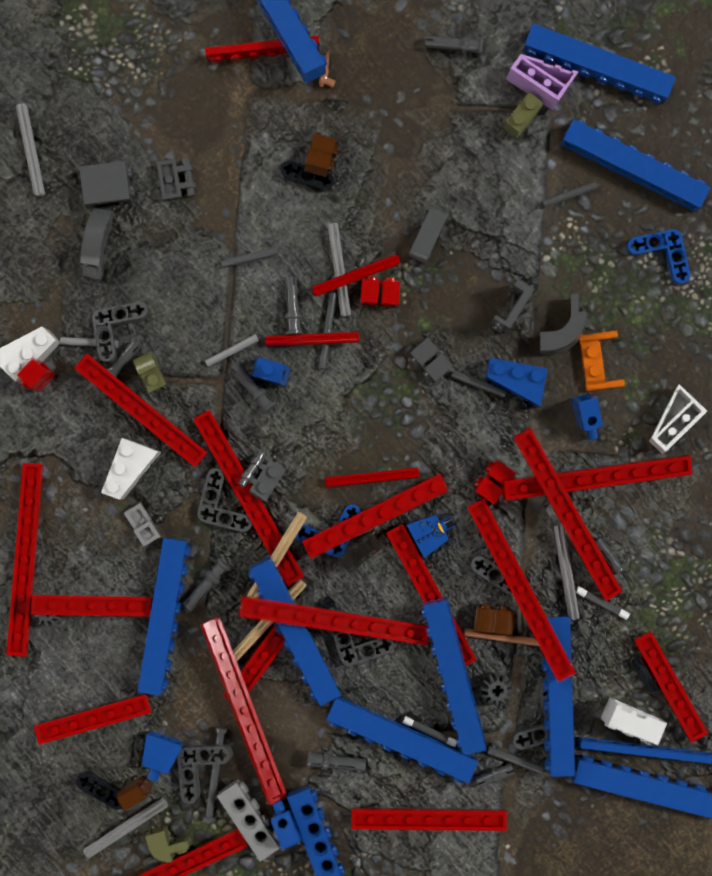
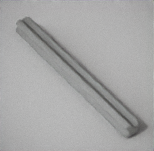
M25 103L17 104L16 110L33 193L36 197L43 196L45 191L28 108Z
M331 223L328 224L335 277L345 274L338 224ZM347 285L337 288L342 317L351 316Z
M558 525L554 527L567 612L570 620L579 619V611L567 537L563 526Z
M165 798L159 799L87 846L83 850L86 858H91L166 809L168 803Z

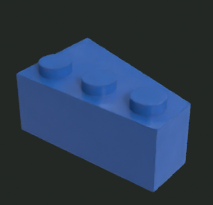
M490 358L487 363L485 379L538 408L541 407L548 368Z

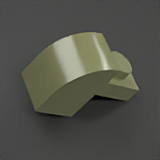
M152 351L133 359L136 370L149 393L167 385L160 371L161 367Z
M167 826L149 830L145 836L150 853L154 858L162 862H172L175 852L176 854L185 853L191 845L190 835L171 840Z

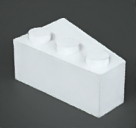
M40 327L1 347L0 367L15 382H19L21 379L17 374L33 358L43 362L60 344V341L48 329Z
M678 385L649 442L663 455L707 410L682 386Z
M122 438L101 493L117 499H124L161 452Z
M609 697L601 715V719L605 722L604 725L608 728L618 729L623 734L632 738L633 736L641 738L640 741L648 745L652 743L659 744L667 725L662 719Z

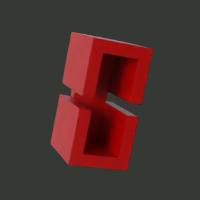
M368 276L366 279H362L360 305L377 306L380 286L382 287L381 306H399L400 282L396 281V278H385V281H379L377 277Z
M33 358L17 376L21 379L19 382L26 389L42 391L56 374L44 362Z
M499 460L491 461L485 468V471H487L486 475L483 478L479 477L474 484L476 487L474 492L493 505L502 495L503 489L490 481L489 478L491 477L503 486L502 480L513 479L517 474Z

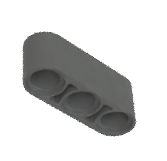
M431 206L408 256L426 264L446 222L448 213Z

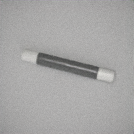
M580 586L575 591L576 594L625 620L630 615L627 611L605 601Z
M407 716L402 721L403 724L454 748L457 744L456 739Z

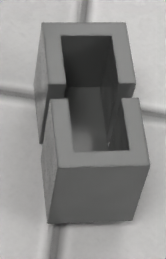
M427 337L410 352V361L416 367L420 366L424 372L422 374L429 382L432 380L435 383L453 366L442 353L428 366L425 365L439 351Z

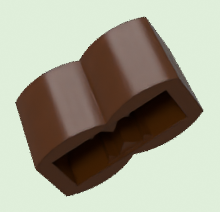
M315 133L306 158L304 171L327 177L328 171L332 172L334 161L332 158L333 156L337 157L339 146L336 145L337 139Z
M480 603L479 607L474 608L472 630L512 635L515 612L510 610L509 606L499 605L498 609L491 608L490 604Z
M141 776L122 787L121 791L117 793V799L123 810L127 811L147 799L151 793L152 783L147 777Z

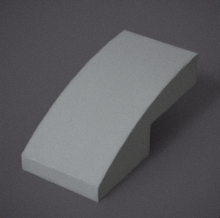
M141 502L124 511L126 518L134 528V532L143 546L160 537L157 528Z

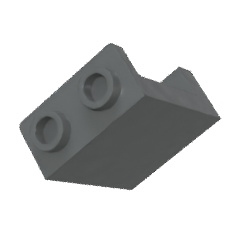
M125 161L79 167L83 201L88 209L96 208L95 205L122 201L133 203L132 197H135V189L130 182V178H133L131 166H128Z
M517 279L509 290L519 298L506 319L503 320L495 315L490 321V324L493 325L492 329L499 333H506L512 327L534 291L533 287L520 279Z

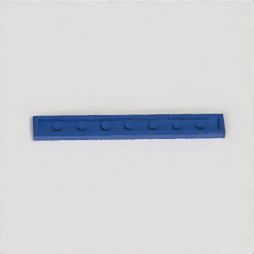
M578 737L577 745L583 749L712 764V752Z

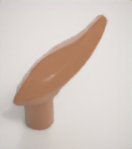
M326 52L324 56L327 61V65H325L326 74L320 76L319 85L323 87L325 84L333 88L335 80L327 77L329 73V52Z

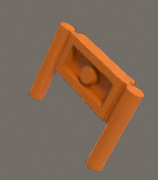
M617 330L585 334L579 339L586 392L625 387L624 379L605 382L603 358L599 340L618 338Z

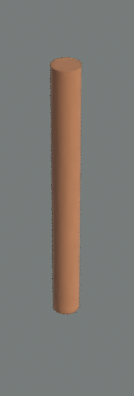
M472 629L464 630V636L539 646L536 638L479 632Z

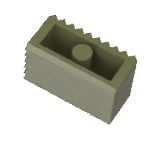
M527 93L515 110L508 116L503 128L513 137L518 138L540 111L543 102L532 93Z

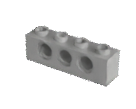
M236 779L220 790L217 798L261 862L280 849V843L275 831L269 826L270 821L265 814H261L258 802L255 798L251 799L249 796V789L246 784ZM242 799L245 805L238 806L235 800ZM253 815L256 820L248 822L246 816ZM263 831L266 837L259 838L256 833Z

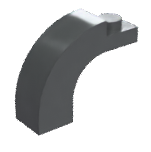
M94 208L88 218L81 248L80 263H83L82 276L102 279L104 250L108 235L113 228V211Z
M579 293L571 294V317L567 325L558 331L540 332L541 355L562 353L573 347L583 335L587 323V312H579L583 311V300H579Z

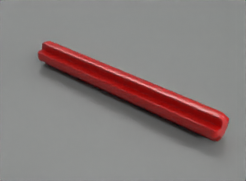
M395 254L317 284L311 288L313 295L317 297L399 265L400 258Z
M358 332L273 335L265 337V344L271 347L358 343L360 338Z
M416 467L332 476L325 478V486L336 487L418 478L420 474L419 468Z

